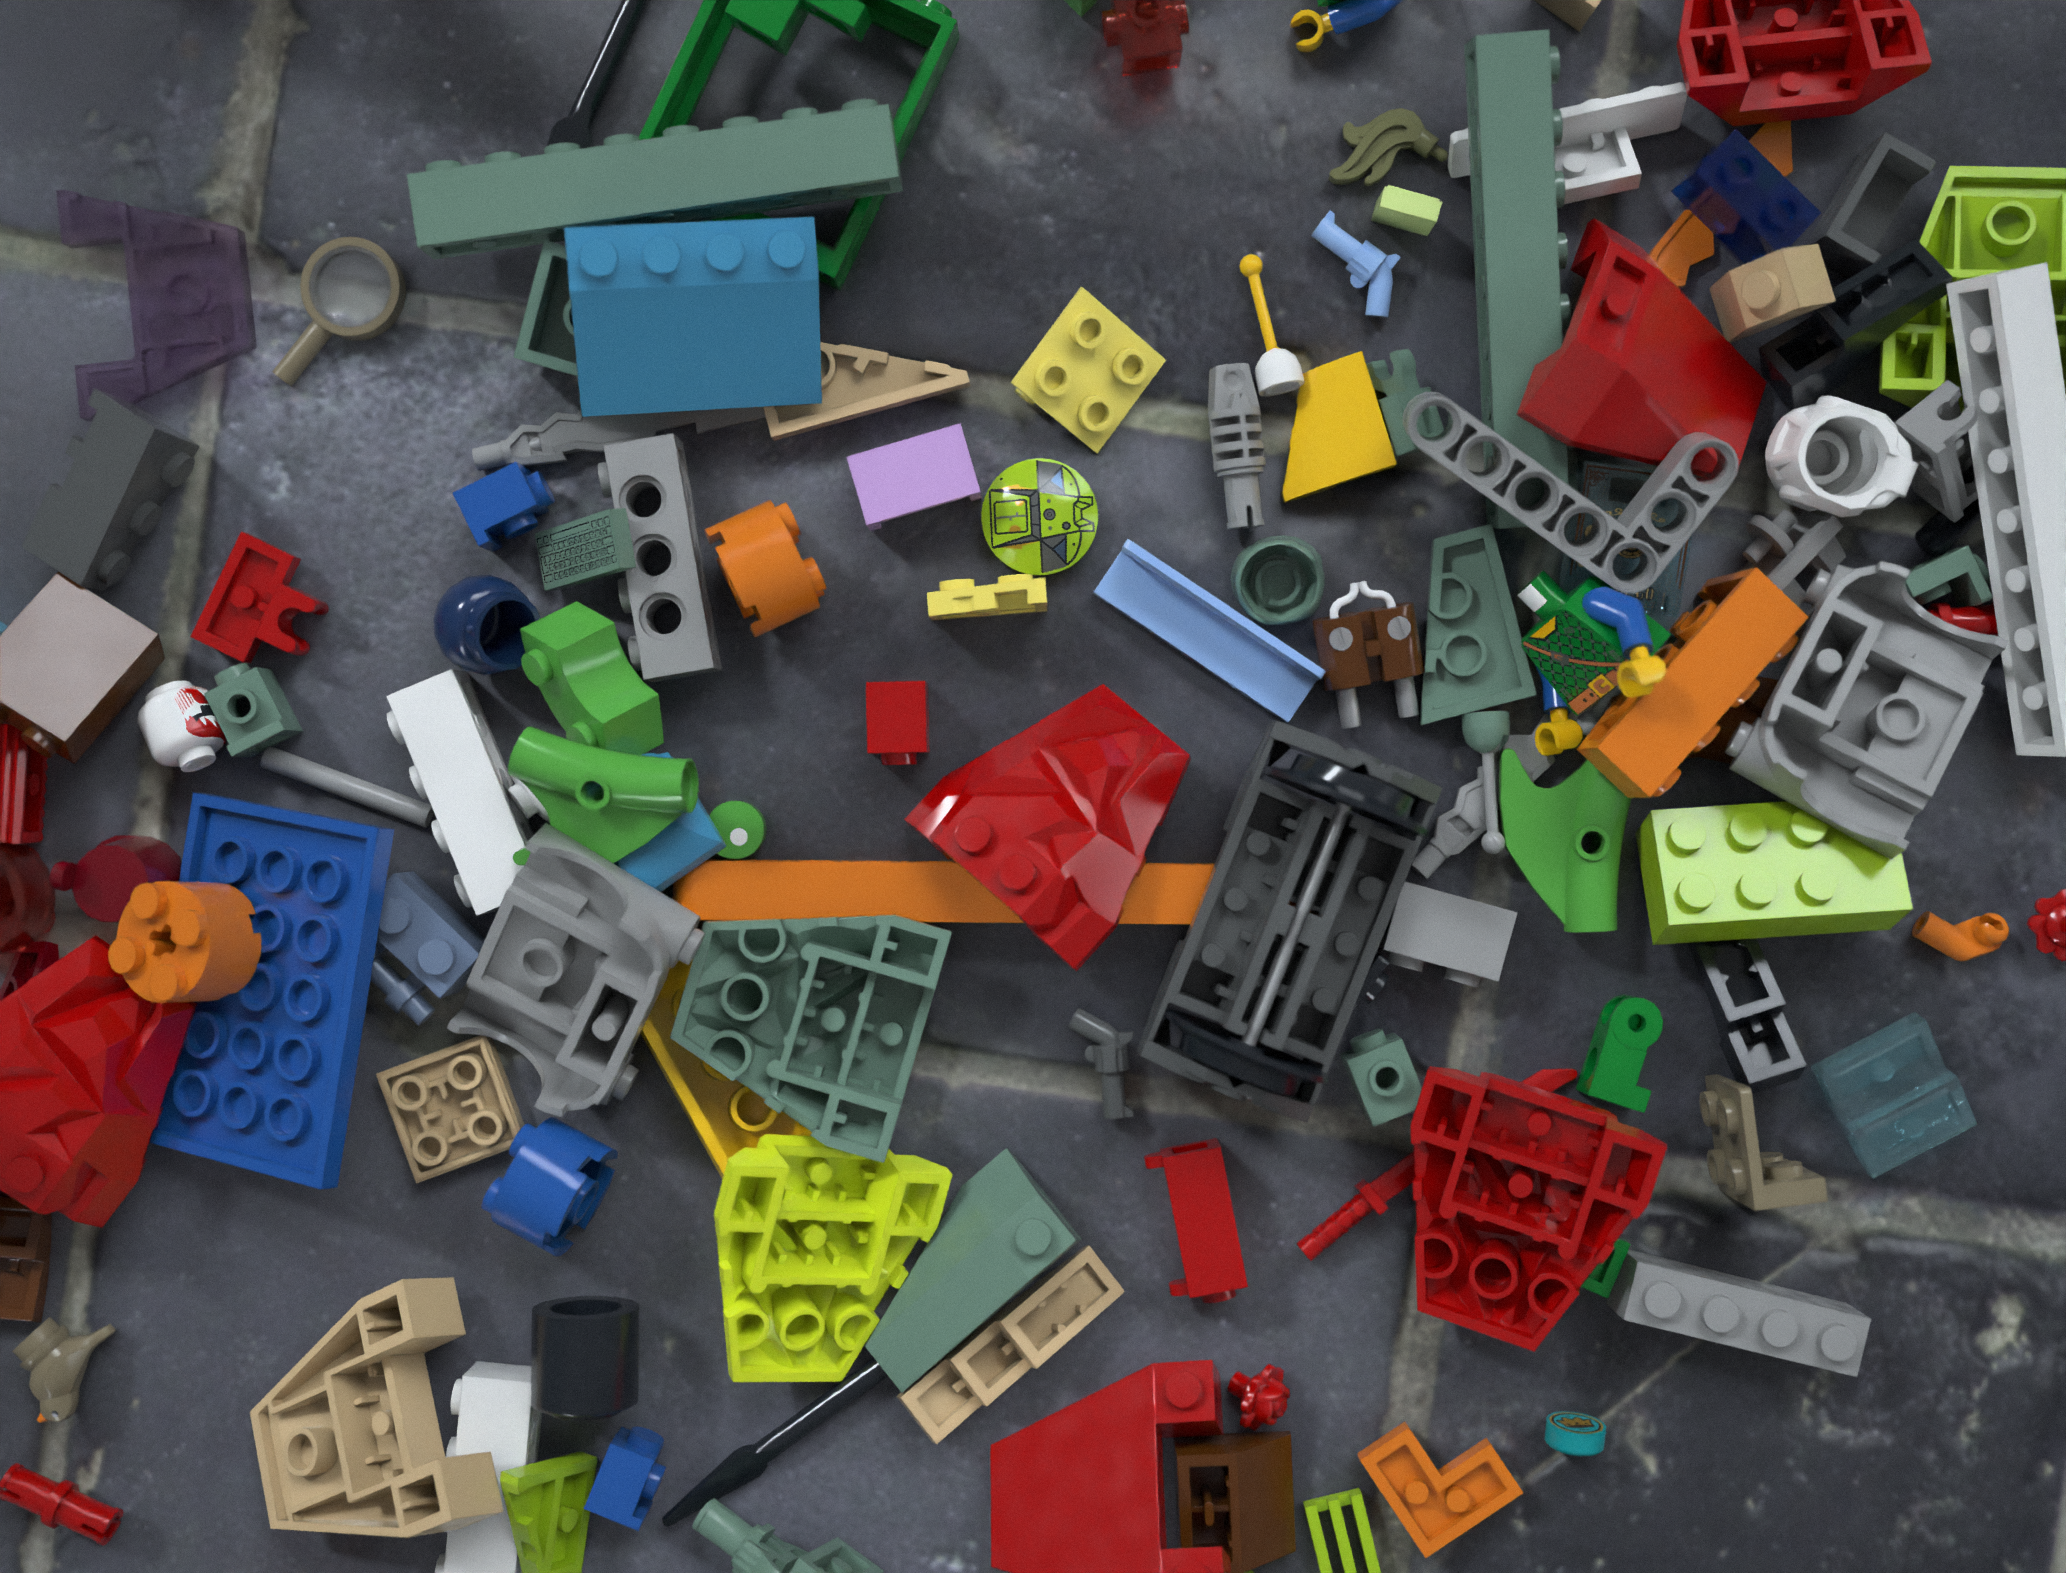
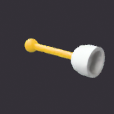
M1248 254L1241 259L1239 268L1241 273L1248 277L1267 351L1261 356L1255 367V381L1260 396L1280 395L1299 388L1305 381L1301 365L1296 356L1286 349L1277 347L1259 275L1262 271L1263 263L1257 255Z

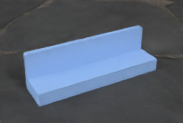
M1129 539L1126 540L1121 552L1093 592L1095 596L1285 723L1290 721L1315 682L1322 679L1326 673L1324 669Z

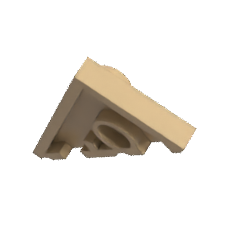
M820 341L822 403L763 407L771 438L775 441L970 386V381L966 370L951 368L948 364L928 360L925 362L889 356L887 352L845 344L837 346Z

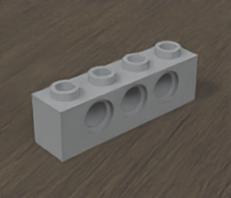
M672 433L603 445L606 462L598 463L600 486L605 498L612 497L614 509L626 508L636 562L635 568L625 570L626 578L618 579L621 606L625 614L632 613L636 636L628 637V651L633 669L635 671L642 670L643 680L650 682L722 671L683 442ZM648 488L658 489L661 494V505L658 511L649 517H638L634 507L637 495ZM665 545L671 552V564L664 573L651 576L647 573L644 566L645 556L651 548ZM666 603H676L681 611V622L678 628L669 634L659 633L654 624V616L657 609Z

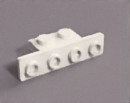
M1684 83L1650 86L1638 92L1606 99H1590L1579 105L1560 108L1563 121V136L1561 145L1554 146L1555 171H1562L1565 179L1564 204L1639 188L1642 172L1630 140L1673 131L1680 127L1687 99ZM1468 128L1455 131L1450 136L1448 170L1451 178L1470 175Z

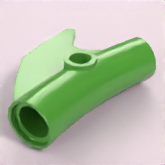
M528 726L518 738L508 764L509 776L519 779L535 795L546 809L551 826L612 863L617 862L648 843L683 813L693 812L698 800V771L692 759L652 757L607 750L572 741L533 726ZM525 847L514 853L513 861L517 865L525 866L530 851L526 850Z
M1506 748L1500 752L1499 808L1502 835L1505 838V849L1530 887L1564 925V932L1584 933L1617 930L1619 863L1623 835L1632 798L1624 795L1587 759L1560 784L1551 788L1538 787L1530 780L1515 751ZM1587 833L1590 836L1591 844L1587 851H1584L1581 846V840Z

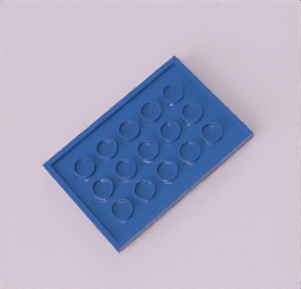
M193 792L179 881L225 883L240 890L250 900L256 914H249L253 933H261L262 947L257 968L244 988L235 994H227L220 998V1000L195 1002L197 1006L176 1071L170 1077L161 1104L163 1111L158 1126L153 1129L149 1143L320 1190L338 1187L394 829L214 794Z

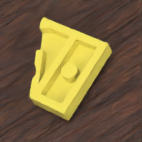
M1032 574L998 577V584L975 586L974 579L946 580L939 582L940 591L927 592L928 615L932 621L1047 611L1045 578L1033 579Z

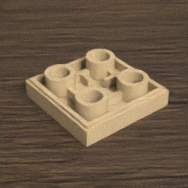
M479 1035L376 1074L416 1184L509 1150L516 1134L525 1125L493 1038Z

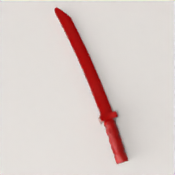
M1572 1068L1541 1069L1521 1081V1083L1552 1092L1577 1077V1070ZM1414 1151L1370 1183L1364 1179L1358 1182L1355 1188L1359 1191V1194L1353 1196V1199L1347 1201L1339 1210L1325 1219L1326 1221H1323V1224L1320 1223L1310 1234H1307L1296 1243L1310 1261L1319 1256L1325 1248L1327 1249L1335 1243L1336 1239L1346 1234L1350 1230L1349 1228L1357 1225L1372 1210L1381 1215L1389 1209L1385 1202L1413 1183L1415 1177Z

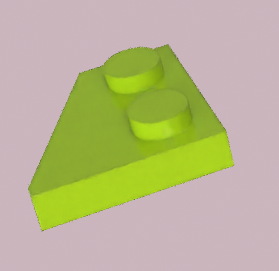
M579 1451L501 1471L500 1483L522 1573H582L590 1511L585 1510L584 1506L595 1481L598 1457Z

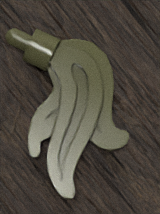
M1404 108L1393 109L1380 114L1362 127H1355L1351 122L1345 123L1342 129L1343 139L1349 146L1354 147L1355 150L1342 166L1330 171L1328 179L1335 185L1351 184L1364 177L1371 170V175L1364 179V186H1371L1388 174L1399 151L1412 149L1425 159L1431 155L1441 162L1448 159V152L1437 145L1440 139L1424 128L1421 119L1413 111Z

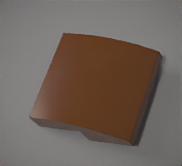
M0 1197V1319L41 1323L49 1276L52 1231L51 1213L47 1215L35 1213L14 1198Z

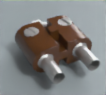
M1367 581L1351 583L1349 593L1338 598L1332 604L1330 616L1312 620L1319 665L1326 671L1322 677L1323 689L1326 691H1336L1341 727L1353 728L1362 725L1356 687L1369 685L1371 682L1380 680L1385 682L1393 680L1399 717L1416 716L1419 714L1413 676L1424 673L1414 604L1413 602L1395 603L1389 593L1383 590H1371L1367 585ZM1359 589L1365 597L1382 599L1386 602V605L1367 608L1364 611L1338 614L1342 606L1351 603L1357 597Z

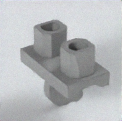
M1800 508L1794 514L1783 510L1773 521L1760 515H1754L1745 526L1747 532L1754 539L1743 552L1744 557L1749 562L1740 571L1757 567L1799 607L1804 602L1802 600L1806 592L1794 578L1805 567L1813 574H1817L1820 569L1830 573L1836 564H1840L1844 560L1846 554L1835 537L1844 526L1833 514L1827 513L1825 516H1820Z

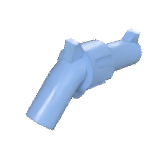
M1329 210L1311 236L1348 263L1345 269L1352 274L1350 282L1353 287L1362 288L1369 282L1365 315L1388 318L1393 286L1392 269L1401 257L1397 254L1386 255L1368 240L1361 244L1335 224V213Z

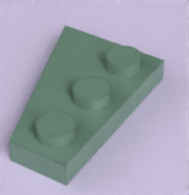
M1492 524L1432 540L1419 725L1537 695L1526 652L1522 649V637Z

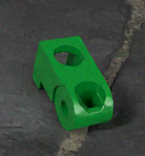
M1630 995L1616 996L1605 1003L1600 1012L1575 1090L1645 1113L1651 1090L1636 1084L1647 1048L1658 1040L1662 1032L1663 1019L1661 1012L1654 1003L1645 998Z

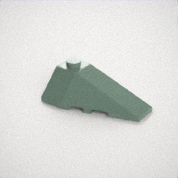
M1008 1148L1004 1149L962 1185L940 1221L935 1233L923 1249L865 1345L866 1349L901 1393L907 1390L1082 1240L1078 1232Z

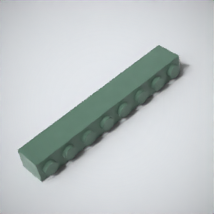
M1549 29L1475 35L1464 45L1482 422L1578 491L1575 475L1568 474L1567 450H1573L1574 447L1565 445L1517 416L1534 366L1562 347V330H1568L1570 325V302L1566 293L1560 294L1559 270L1565 269L1567 266L1568 244L1565 233H1558L1557 208H1562L1565 202V179L1562 171H1555L1554 146H1560L1562 142L1563 121L1560 109H1553L1552 84H1557L1560 76L1559 50L1557 46H1550ZM1483 442L1484 471L1489 469L1496 460L1497 450L1491 442ZM1530 477L1523 480L1515 491L1516 503L1520 506L1529 507L1539 502L1545 490L1543 479ZM1485 496L1487 525L1492 524L1493 528L1498 529L1527 527V525Z
M858 99L844 103L841 106L842 111L818 114V110L814 108H796L784 112L781 120L759 123L755 117H735L722 123L723 128L699 131L698 127L692 125H680L665 129L663 137L640 140L639 136L634 134H618L605 138L603 146L580 149V145L576 143H557L545 147L544 154L521 157V154L517 152H496L486 155L484 157L485 163L462 166L461 162L454 160L434 161L425 165V172L407 174L417 247L436 260L543 244L544 240L550 242L565 241L564 227L697 222L903 192L894 122L889 104L878 105L877 101L873 99Z

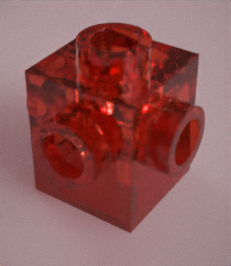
M1111 0L1110 10L1101 11L1105 44L1107 48L1117 46L1122 77L1180 67L1183 50L1181 35L1189 33L1185 0Z

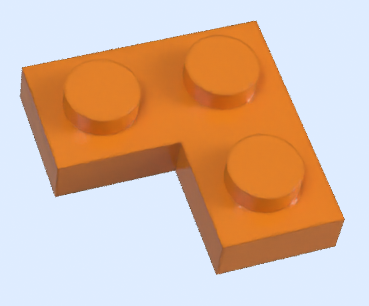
M1403 1422L1357 1453L1359 1460L1425 1558L1523 1494V1491L1487 1437L1440 1469L1436 1468L1406 1422Z

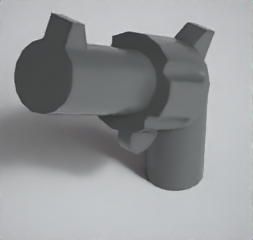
M1078 1008L1068 1028L1097 1043L1090 1045L1086 1049L1085 1057L1088 1061L1095 1063V1072H1101L1104 1118L1134 1117V1109L1126 1105L1124 1071L1130 1070L1128 1043L1134 1038V1031L1118 1032L1109 1023Z

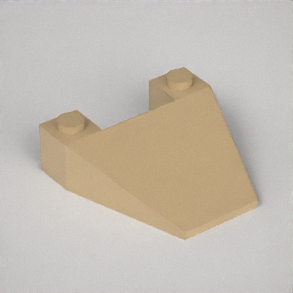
M454 1277L401 1279L361 1298L250 1411L270 1529L409 1538L462 1529L504 1512L491 1452L445 1457L424 1353L466 1335Z

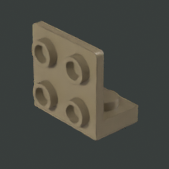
M1718 1074L1705 1076L1707 1091L1700 1093L1699 1102L1703 1121L1707 1127L1712 1128L1714 1149L1708 1150L1707 1165L1713 1184L1719 1185L1721 1192L1754 1211L1828 1202L1825 1177L1804 1168L1800 1161L1784 1159L1781 1152L1759 1151L1751 1088Z

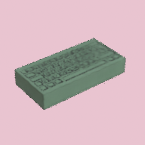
M626 508L607 509L535 533L545 591L563 590L636 567Z

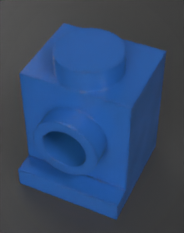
M514 462L453 492L478 546L491 552L503 547L498 536L504 534L506 539H512L528 533L539 525L536 518L549 512L548 506L555 503L554 496L543 475L539 471L531 474L528 468L518 462Z
M621 1426L608 1447L584 1509L639 1531L651 1509L652 1500L666 1470V1466L657 1463L664 1446L663 1437L644 1427L635 1426L629 1430Z

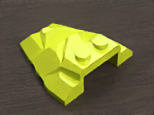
M765 1134L760 1137L757 1148H743L729 1157L714 1211L718 1246L728 1373L732 1381L842 1382L880 1321L874 1311L890 1285L900 1289L909 1273L903 1266L904 1262L919 1238L928 1243L938 1228L953 1175L949 1169L916 1155H895L889 1148L885 1162L882 1163L827 1147L812 1136Z

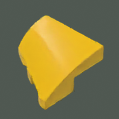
M1362 351L1303 373L1305 383L1298 388L1294 426L1291 429L1288 447L1290 451L1285 481L1281 490L1284 503L1335 488L1338 484L1393 468L1397 464Z

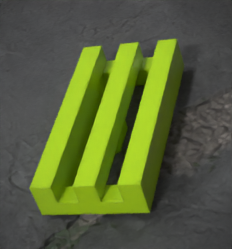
M1359 1488L1303 1501L1320 1573H1333L1318 1512L1326 1510L1330 1512L1344 1573H1357L1341 1507L1347 1505L1352 1506L1367 1572L1381 1573L1362 1493Z

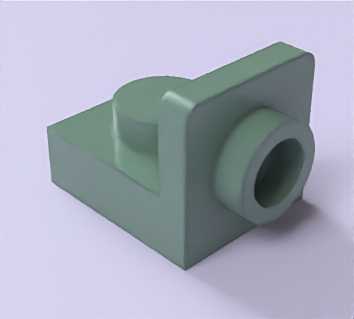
M1968 545L1948 550L1942 555L1934 556L1908 569L1911 572L1905 581V586L1909 595L1919 605L1937 599L1950 591L1959 607L1981 605L1993 598L1988 587L1990 584L1989 571L1983 560L1978 555L1972 554Z

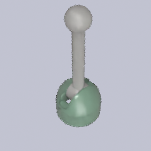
M1483 711L1466 713L1461 715L1462 732L1465 742L1474 751L1482 754L1487 833L1482 837L1481 844L1487 853L1498 854L1505 847V838L1498 829L1494 753L1502 749L1509 740V712Z

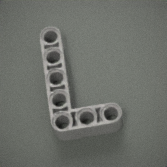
M1438 392L1421 393L1408 402L1403 412L1405 432L1418 448L1611 587L1623 593H1638L1646 590L1655 582L1730 487L1738 473L1739 461L1736 452L1728 443L1707 433H1691L1684 436L1674 445L1618 519H1615L1447 396ZM1431 406L1445 408L1448 414V424L1445 430L1440 435L1434 437L1420 435L1417 430V419L1420 413ZM1480 442L1493 443L1497 450L1494 464L1482 472L1469 470L1466 465V455L1469 449ZM1714 448L1717 455V464L1714 470L1707 476L1694 478L1690 470L1694 455L1702 449ZM1530 477L1543 479L1545 490L1539 502L1529 507L1520 506L1516 503L1515 491L1523 480ZM1666 498H1675L1678 503V514L1675 520L1663 527L1653 526L1651 515L1655 505ZM1578 513L1591 514L1593 520L1592 529L1585 538L1578 541L1565 539L1564 526L1570 517ZM1627 548L1639 549L1640 562L1637 568L1626 575L1614 574L1612 568L1616 555Z

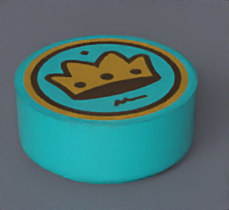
M1567 1411L1554 1412L1546 1417L1544 1439L1551 1448L1574 1456H1593L1604 1450L1606 1425L1601 1420L1587 1414Z

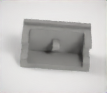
M1947 380L1899 418L1895 424L1897 425L1898 432L1911 445L1913 461L1919 464L1911 482L1913 491L1955 523L1964 516L1963 509L1978 498L1976 481L1973 480L1970 483L1964 484L1962 472H1966L1973 464L1966 432L1975 425L1978 415L1975 406L1963 410L1961 414L1958 399L1961 397L1960 388Z

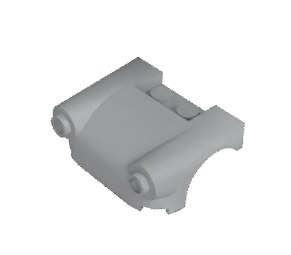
M1879 561L1877 565L1854 569L1836 564L1830 573L1820 569L1803 597L1802 601L1812 605L1808 613L1811 619L1775 686L1761 718L1757 717L1752 725L1741 721L1732 734L1724 753L1733 757L1729 767L1730 770L1891 860L1906 850L1909 841L1905 840L1904 837L1915 815L1924 809L1928 799L1933 796L1983 695L1984 685L1981 682L1992 660L2006 649L2009 641L1999 636L1981 634L1957 627L1929 613L1907 592L1905 581L1911 571L1900 565Z
M545 823L528 841L525 847L526 850L530 851V855L525 866L516 874L512 885L504 895L466 982L470 992L463 1007L450 1020L447 1029L456 1034H476L490 1037L506 1043L522 1053L534 1065L541 1077V1094L534 1107L545 1113L563 1117L567 1111L586 1109L594 1103L596 1105H608L612 1097L621 1101L624 1100L639 1072V1069L631 1065L634 1058L631 1052L667 979L670 967L674 968L678 961L689 965L706 933L697 929L701 918L699 915L548 823Z

